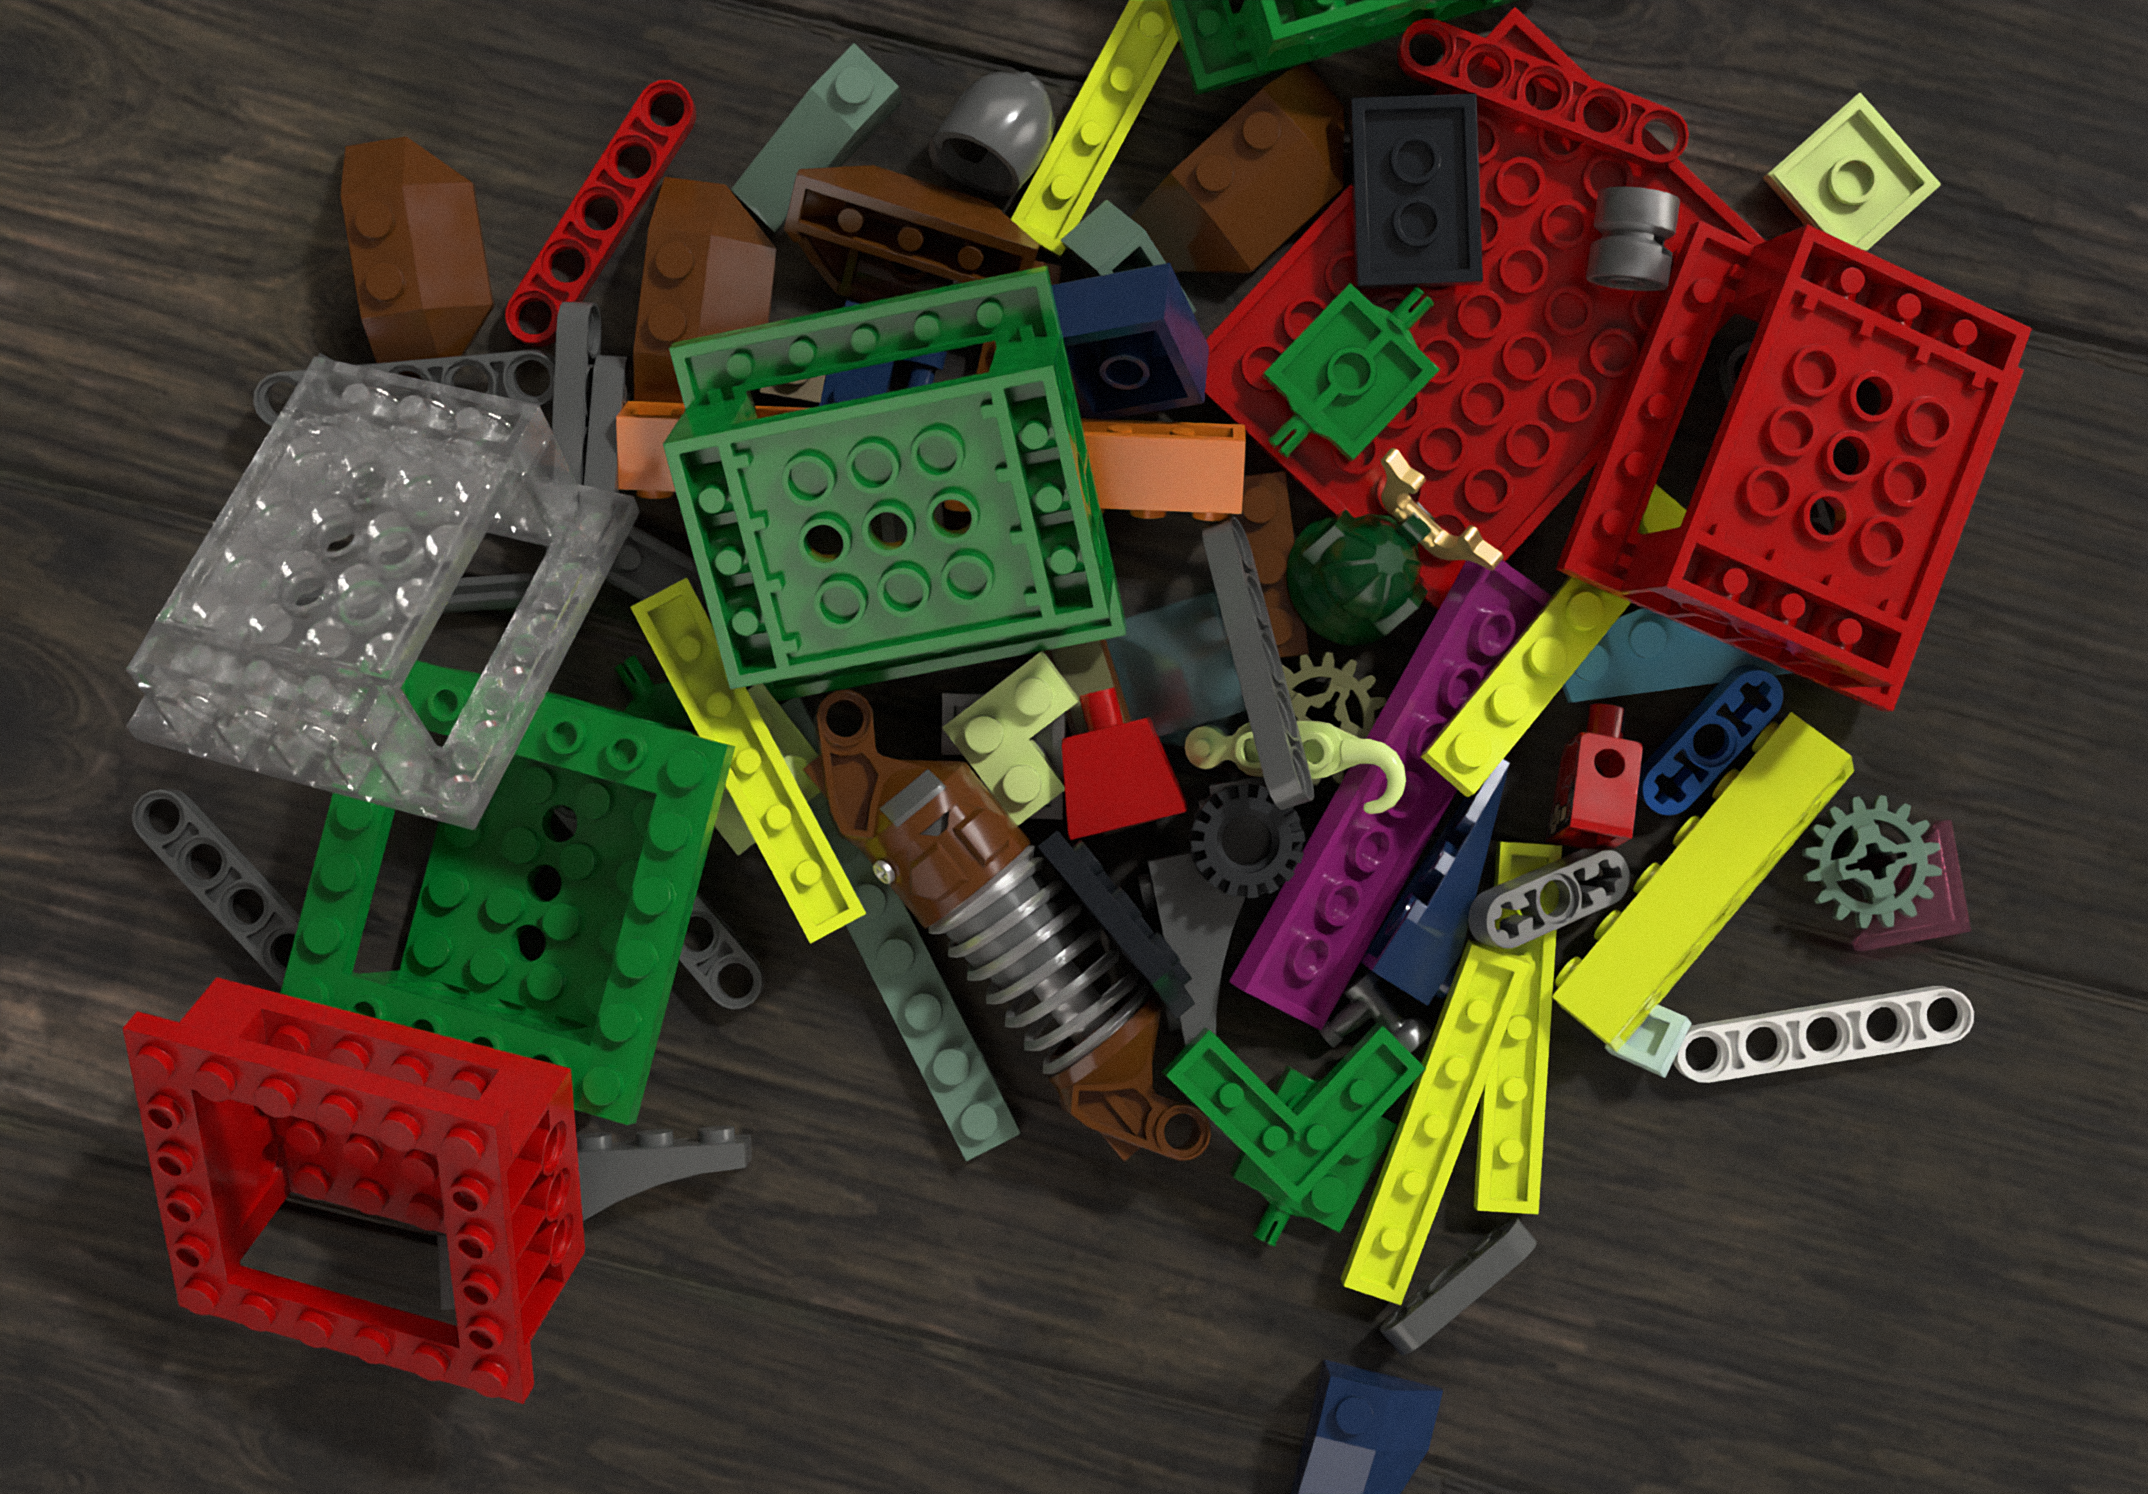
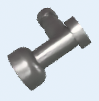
M1372 970L1365 972L1345 989L1343 993L1351 1002L1331 1022L1327 1021L1322 1030H1319L1323 1038L1332 1047H1335L1343 1040V1036L1359 1028L1372 1017L1376 1023L1383 1025L1410 1053L1423 1043L1432 1031L1421 1019L1416 1017L1405 1019L1376 985L1379 977Z

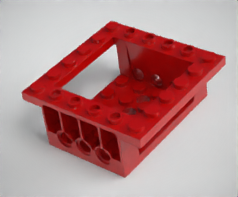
M1702 221L1691 224L1671 273L1668 288L1665 289L1556 570L1882 712L1894 711L2023 375L2024 369L2019 368L2018 365L2032 328L1808 224L1756 246ZM1724 308L1759 323L1681 526L1679 528L1646 534L1638 533V527ZM1863 380L1874 383L1881 394V405L1874 415H1869L1862 411L1857 403V388ZM1841 439L1852 443L1858 453L1857 467L1850 475L1840 472L1834 464L1833 451ZM1818 499L1827 501L1835 512V524L1827 535L1818 533L1810 522L1811 507Z
M218 977L215 978L180 1022L137 1011L122 1029L179 1306L199 1315H212L244 1324L255 1331H268L300 1340L314 1348L324 1347L356 1356L370 1364H384L412 1372L430 1381L440 1380L472 1389L486 1397H500L524 1404L534 1387L530 1342L585 1253L571 1068ZM291 1192L302 1194L310 1199L324 1200L357 1209L368 1215H379L415 1225L423 1230L441 1232L447 1236L457 1326L241 1265L240 1260Z

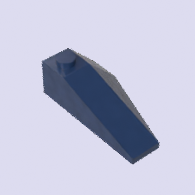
M1504 759L1475 794L1469 797L1464 795L1381 924L1360 961L1370 970L1427 1006L1434 995L1440 999L1446 996L1458 968L1455 962L1462 953L1469 925V910L1476 898L1510 765Z
M1323 1359L1290 1494H1401L1429 1450L1443 1393L1442 1388Z

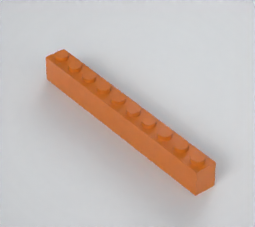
M627 401L616 416L618 489L636 490L637 496L646 499H663L674 495L676 491L663 443L684 413V403ZM755 406L758 419L808 409L801 407ZM1081 418L1102 514L1105 512V509H1126L1134 517L1156 519L1166 516L1167 511L1191 512L1193 518L1203 521H1222L1227 519L1229 514H1242L1246 443L1245 425ZM943 501L944 507L949 510L970 511L960 501Z

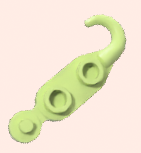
M1297 721L1312 779L1328 777L1358 764H1374L1385 773L1387 788L1379 799L1365 803L1363 809L1367 814L1383 813L1395 806L1403 795L1406 775L1404 765L1393 749L1379 741L1358 738L1330 723ZM1250 722L1240 727L1232 736L1211 725L1197 727L1187 736L1185 741L1186 756L1196 767L1209 769L1217 767L1225 760H1231L1247 775L1264 777Z

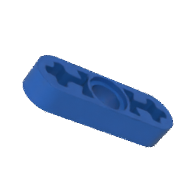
M1741 665L1731 670L1641 766L1638 785L1639 797L1653 811L1662 815H1675L1685 811L1778 713L1783 702V690L1778 679L1756 665ZM1763 681L1758 690L1759 694L1763 697L1762 702L1756 707L1747 702L1734 714L1735 717L1744 722L1738 729L1730 720L1717 712L1724 705L1725 708L1733 713L1745 699L1739 691L1742 685L1748 682L1756 687ZM1707 724L1720 725L1725 735L1721 749L1709 756L1697 754L1693 747V738L1697 730ZM1680 750L1685 757L1701 768L1694 775L1687 767H1684L1674 779L1675 785L1679 788L1676 794L1670 797L1662 792L1654 798L1659 791V787L1654 783L1656 777L1663 773L1670 778L1684 766L1674 757Z

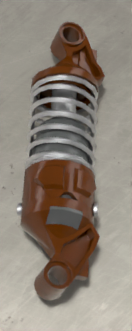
M838 690L826 696L818 706L814 717L819 756L802 770L827 799L828 813L838 836L858 847L872 863L876 877L883 883L890 885L924 928L929 927V934L945 933L951 940L948 957H965L970 963L967 980L980 981L988 977L992 980L987 989L986 1004H1003L1017 997L1006 1012L1005 1027H1023L1034 1022L1025 1035L1024 1050L1041 1051L1051 1046L1043 1061V1074H1048L1047 1079L1056 1088L1062 1110L1083 1125L1098 1131L1124 1162L1141 1147L1180 1161L1192 1160L1201 1155L1207 1148L1211 1138V1127L1206 1115L1195 1106L1158 1095L1153 1089L1152 1060L1162 1002L1152 990L1148 991V985H1137L1139 974L1129 973L1100 996L1091 983L1118 962L1120 953L1118 950H1110L1083 973L1077 968L1072 959L1100 937L1101 927H1091L1078 937L1079 929L1072 920L1081 914L1082 904L1073 903L1063 911L1064 901L1058 895L1062 890L1063 881L1054 880L1049 884L1039 872L1043 867L1044 858H1033L1034 846H1029L1031 841L993 796L982 779L975 774L966 762L897 760L880 755L875 746L873 710L868 700L861 694L851 690ZM845 703L857 710L861 724L856 734L850 737H841L830 731L826 722V714L831 706ZM1034 995L1042 1002L1019 1015ZM1053 1018L1061 1025L1049 1034L1037 1039ZM1185 1113L1191 1121V1135L1184 1144L1171 1147L1164 1136L1165 1125L1172 1116Z

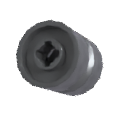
M1608 187L1601 189L1598 192L1593 226L1602 233V238L1594 241L1590 246L1586 279L1597 285L1623 290L1659 291L1668 288L1673 253L1664 247V241L1676 234L1680 199L1667 192L1640 187Z

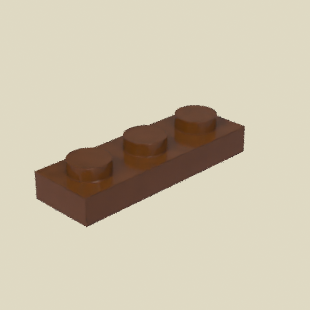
M1281 471L1244 476L1242 514H1229L1228 518L1235 517L1240 522L1249 540L1280 658L1309 654L1305 622L1297 613L1287 586V562L1295 542L1286 473Z

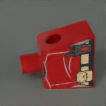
M1591 704L1586 732H1580L1565 744L1547 830V843L1579 849L1596 848L1612 850L1632 839L1643 747L1639 742L1623 739L1627 715L1626 709L1609 704ZM1594 764L1602 770L1603 776L1597 772Z

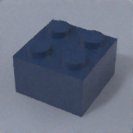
M1170 263L1052 285L1078 408L1084 418L1110 420L1204 403L1209 346Z

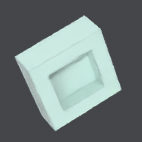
M1657 1004L1646 1020L1617 1052L1607 1044L1605 1049L1614 1056L1665 1078L1692 1023L1687 1017Z

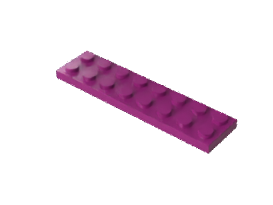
M1466 560L1366 738L1385 743L1398 754L1404 765L1406 775L1403 795L1395 806L1387 811L1367 814L1363 807L1365 803L1377 800L1384 794L1387 788L1386 775L1380 767L1374 764H1358L1349 768L1302 851L1304 854L1301 864H1297L1293 871L1295 873L1293 877L1284 883L1229 981L1244 992L1319 1030L1323 1029L1457 791L1456 787L1420 756L1552 598L1551 595L1503 560L1493 571Z

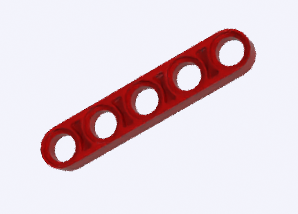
M1426 18L1415 21L1407 27L1398 43L1396 55L1399 66L1406 75L1414 80L1451 94H1476L1477 104L1637 165L1652 169L1666 167L1675 161L1688 145L1689 131L1687 123L1679 113L1671 108L1440 20ZM1420 34H1430L1436 37L1443 47L1442 60L1432 66H1422L1416 63L1409 52L1411 39ZM1478 56H1488L1494 59L1500 66V82L1491 88H1480L1474 85L1467 73L1470 60ZM1536 78H1546L1553 82L1559 93L1557 105L1545 111L1532 107L1526 99L1525 90L1527 83ZM1593 100H1603L1611 104L1617 116L1614 128L1604 133L1595 132L1590 129L1585 123L1583 116L1584 107L1587 103ZM1661 122L1669 126L1674 135V145L1669 153L1662 155L1653 154L1645 148L1641 136L1646 124Z
M658 80L649 84L642 91L510 298L505 310V320L510 332L521 342L532 347H545L556 341L557 317L562 302H583L690 134L697 119L696 106L689 92L680 83L672 80ZM665 94L675 95L684 103L682 119L670 127L657 125L651 118L653 102ZM631 146L643 147L651 155L649 171L637 179L624 177L618 170L620 154ZM597 198H608L613 200L618 207L616 222L611 228L596 231L591 229L585 221L587 206ZM574 249L581 252L585 259L584 272L578 280L564 283L558 281L552 272L554 257L563 250ZM532 301L547 303L552 312L550 326L540 334L525 333L519 324L521 309Z

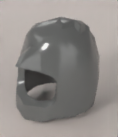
M1001 71L980 77L963 92L930 139L928 152L933 169L953 182L965 184L986 194L1000 197L1015 195L1039 166L1051 143L1056 119L1049 95L1043 83L1029 72L1013 74ZM950 138L969 140L989 151L980 162L973 163L961 158L954 151L950 144Z

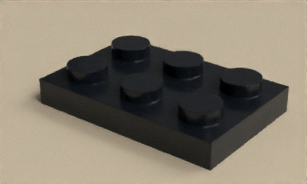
M1476 94L1351 98L1349 102L1355 288L1382 289L1480 285L1483 282Z
M1058 831L1042 842L1038 848L1064 885L1078 902L1082 904V907L1097 925L1101 927L1102 931L1175 1019H1178L1195 1005L1194 1000L1184 987V985L1192 980V977L1180 963L1181 960L1158 931L1153 932L1142 918V913L1119 885L1116 887L1104 872L1103 866L1087 846L1080 840L1071 847Z

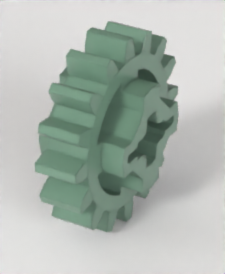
M1882 795L1876 796L1871 804V809L1867 810L1860 796L1849 799L1848 808L1850 814L1845 815L1836 806L1829 808L1826 813L1832 825L1827 828L1816 824L1809 830L1815 838L1820 840L1818 847L1802 849V856L1816 861V869L1803 875L1804 881H1820L1822 889L1813 898L1815 903L1821 904L1832 899L1836 903L1832 918L1840 921L1850 911L1854 912L1856 928L1862 929L1868 928L1872 915H1877V919L1883 928L1894 926L1893 911L1898 910L1906 918L1916 916L1917 911L1911 900L1914 897L1930 900L1934 896L1930 888L1923 884L1925 877L1940 876L1942 874V869L1928 864L1927 855L1934 854L1941 849L1940 843H1924L1921 835L1930 826L1929 822L1924 820L1911 825L1907 821L1911 806L1904 803L1898 806L1893 813L1887 811V797ZM1875 822L1886 824L1896 830L1906 843L1897 845L1883 837ZM1849 828V832H1847L1850 841L1849 845L1840 859L1831 860L1834 843L1839 835ZM1866 845L1869 846L1872 854L1882 853L1883 856L1896 854L1897 856L1895 860L1887 861L1885 865L1876 868L1877 879H1874L1870 870L1860 871V869L1847 871L1845 869L1846 865L1857 863V859L1867 855ZM1912 864L1911 874L1906 885L1894 897L1896 893L1894 880L1903 866ZM1848 880L1862 888L1864 898L1868 900V903L1851 898L1836 882Z

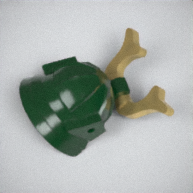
M1391 448L1381 459V464L1387 476V484L1381 494V500L1386 510L1395 519L1390 516L1367 514L1354 518L1345 509L1333 518L1325 517L1310 523L1296 539L1289 554L1287 586L1297 613L1315 633L1337 644L1358 646L1375 642L1390 633L1419 608L1428 593V590L1419 582L1420 569L1423 566L1418 553L1417 544L1419 542L1427 551L1441 559L1468 560L1490 571H1493L1504 558L1500 551L1482 539L1478 529L1474 526L1469 525L1460 536H1453L1442 530L1434 522L1435 518L1418 501L1415 503L1408 493L1415 494L1426 482V479L1421 473L1410 468L1401 453L1395 448Z

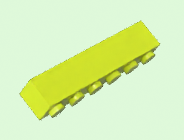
M1792 712L1780 725L1773 721L1760 733L1752 746V751L1756 754L1740 772L1734 768L1723 777L1712 795L1716 802L1701 819L1696 815L1692 816L1681 827L1673 840V844L1677 848L1662 866L1655 862L1643 872L1633 888L1637 896L1622 913L1615 909L1602 921L1594 934V938L1598 942L1583 960L1578 956L1574 957L1558 974L1554 982L1558 990L1552 995L1553 999L1561 1008L1614 1051L1617 1052L1630 1039L1655 1006L1662 1001L1854 772L1851 755Z

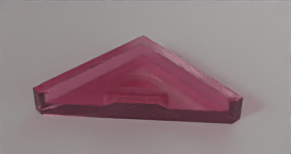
M1951 820L1935 821L1933 830L1924 841V843H1940L1941 847L1934 854L1927 855L1928 864L1942 869L1940 876L1925 877L1923 884L1934 893L1932 899L1924 900L1914 897L1911 901L1916 908L1917 915L1913 918H1906L1898 910L1893 911L1894 926L1883 928L1877 919V915H1873L1868 928H1865L1859 937L1854 938V950L1861 952L1971 932ZM1912 864L1904 866L1893 883L1896 891L1894 897L1906 885L1911 874Z

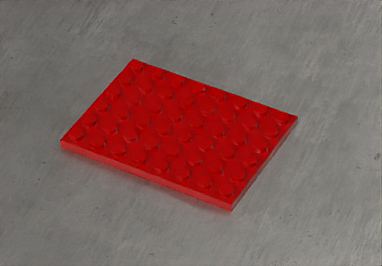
M1516 7L1486 37L1489 40L1591 78ZM1478 56L1468 63V77L1474 85L1480 88H1491L1500 82V66L1494 59L1488 56ZM1536 78L1526 85V99L1532 107L1545 111L1557 105L1559 99L1558 89L1550 80ZM1438 89L1433 95H1448L1451 93ZM1593 100L1584 107L1583 116L1585 123L1593 131L1608 132L1616 125V112L1608 102ZM1477 104L1483 282L1480 285L1418 287L1424 294L1408 310L1411 313L1427 296L1434 303V306L1409 331L1418 349L1440 369L1435 376L1352 462L1328 439L1316 435L1312 431L1289 454L1288 458H1285L1278 451L1294 435V432H1291L1276 448L1268 441L1287 422L1293 413L1286 399L1262 377L1263 373L1350 283L1355 287L1351 183L1206 339L1209 346L1205 397L1234 424L1245 425V434L1333 516L1346 509L1354 518L1367 514L1390 516L1395 519L1386 510L1381 500V494L1387 484V476L1381 464V459L1391 448L1397 449L1410 468L1421 473L1426 479V482L1415 494L1408 493L1415 503L1418 501L1435 518L1434 522L1442 530L1453 536H1460L1469 525L1474 526L1478 529L1485 542L1503 554L1504 558L1502 560L1505 562L1598 462L1665 291L1616 289L1597 285L1586 279L1590 246L1594 241L1602 238V233L1593 226L1598 192L1608 187H1640L1667 192L1680 199L1676 234L1664 241V247L1673 253L1670 276L1690 225L1698 221L1707 223L1754 246L1766 240L1678 158L1666 167L1658 169L1646 168ZM1643 128L1641 138L1643 145L1648 151L1658 155L1670 152L1646 128ZM1414 287L1357 290L1373 305L1388 310L1391 313L1409 295ZM1724 308L1714 335L1727 323L1735 312ZM1419 542L1417 544L1420 562L1423 564L1420 569L1419 582L1428 590L1424 601L1438 612L1466 560L1441 559L1427 551Z

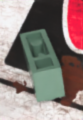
M853 43L808 90L732 187V193L777 234L785 226L798 170L841 167L903 103L899 86Z

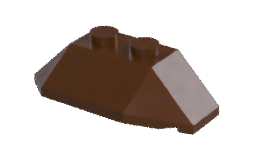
M1306 63L1294 66L1262 88L1172 170L1130 218L1146 231L1164 261L1171 264L1174 273H1252L1343 189L1344 105Z
M406 136L345 146L340 196L361 321L376 363L463 356L494 308L474 184ZM403 371L396 376L393 382V389L425 383L418 374L412 371Z
M875 165L799 169L796 173L784 231L794 243L798 242L811 264L836 294L865 303L1033 269L1040 245L989 201Z
M664 177L648 228L633 350L634 401L683 403L669 351L670 346L674 342L769 323L778 250L726 184Z

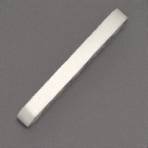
M1930 986L1690 1026L1673 1063L1684 1076L1697 1082L1710 1083L1949 1044L1961 1040L1969 1033L1974 1022V1010L1971 1002L1963 993L1944 986ZM1947 997L1956 1006V1021L1954 1025L1945 1031H1935L1928 1023L1927 1010L1934 1000ZM1888 1007L1896 1016V1031L1887 1040L1875 1041L1868 1034L1866 1028L1867 1019L1875 1009ZM1828 1017L1835 1023L1837 1038L1829 1049L1815 1051L1808 1045L1806 1030L1814 1019ZM1769 1027L1776 1035L1777 1048L1770 1058L1763 1061H1755L1747 1053L1746 1039L1754 1029ZM1709 1037L1716 1045L1717 1058L1708 1069L1702 1071L1693 1070L1687 1064L1685 1058L1686 1048L1695 1038Z

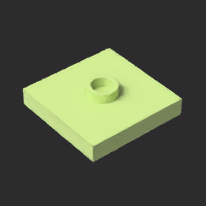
M1861 93L1853 97L1763 177L1804 225L1808 224L1864 251L1872 247L1941 185Z

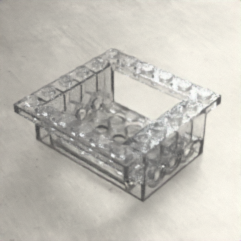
M314 356L127 666L126 671L145 695L126 727L138 741L475 830L640 513L638 505L633 496L577 484L540 405ZM486 532L548 546L549 549L449 737L443 747L437 746L401 687ZM350 534L355 535L347 547L338 551H327L333 541L342 540ZM319 587L324 588L323 593L316 601L308 605H296L297 600L302 594L311 593Z

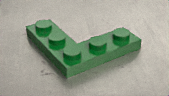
M1376 1023L1293 1111L1206 1027L1197 1034L1162 1073L1298 1205L1426 1068L1383 1025Z

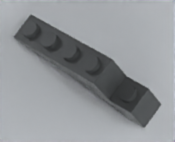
M1248 776L1208 784L1206 789L1209 797L1213 793H1217L1224 789V787L1231 785L1254 784L1266 788L1267 786L1264 777ZM1205 799L1198 800L1199 809L1206 802ZM1253 816L1235 818L1226 826L1222 835V847L1225 854L1231 861L1240 865H1251L1260 861L1267 854L1271 842L1267 826L1260 819ZM1190 850L1146 859L1149 873L1138 875L1144 910H1157L1161 930L1160 935L1175 951L1181 960L1180 963L1192 977V980L1184 985V987L1194 1000L1195 1005L1178 1019H1175L1164 1005L1169 1032L1181 1030L1184 1048L1204 1027L1216 1035V1011L1221 972L1233 927L1246 898L1225 894L1223 891L1212 886L1198 871L1197 866L1192 860Z
M721 1125L697 1129L698 1137L674 1139L672 1129L636 1132V1141L612 1142V1134L607 1132L576 1135L583 1221L622 1199L659 1184L702 1173L746 1168L752 1159L751 1134L735 1135L734 1126ZM439 1233L437 1235L441 1310L455 1309L447 1236L444 1233Z

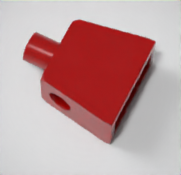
M1115 687L1079 696L1088 732L1062 739L1067 826L1070 840L1186 812L1188 810L1187 800L1150 717L1124 723Z

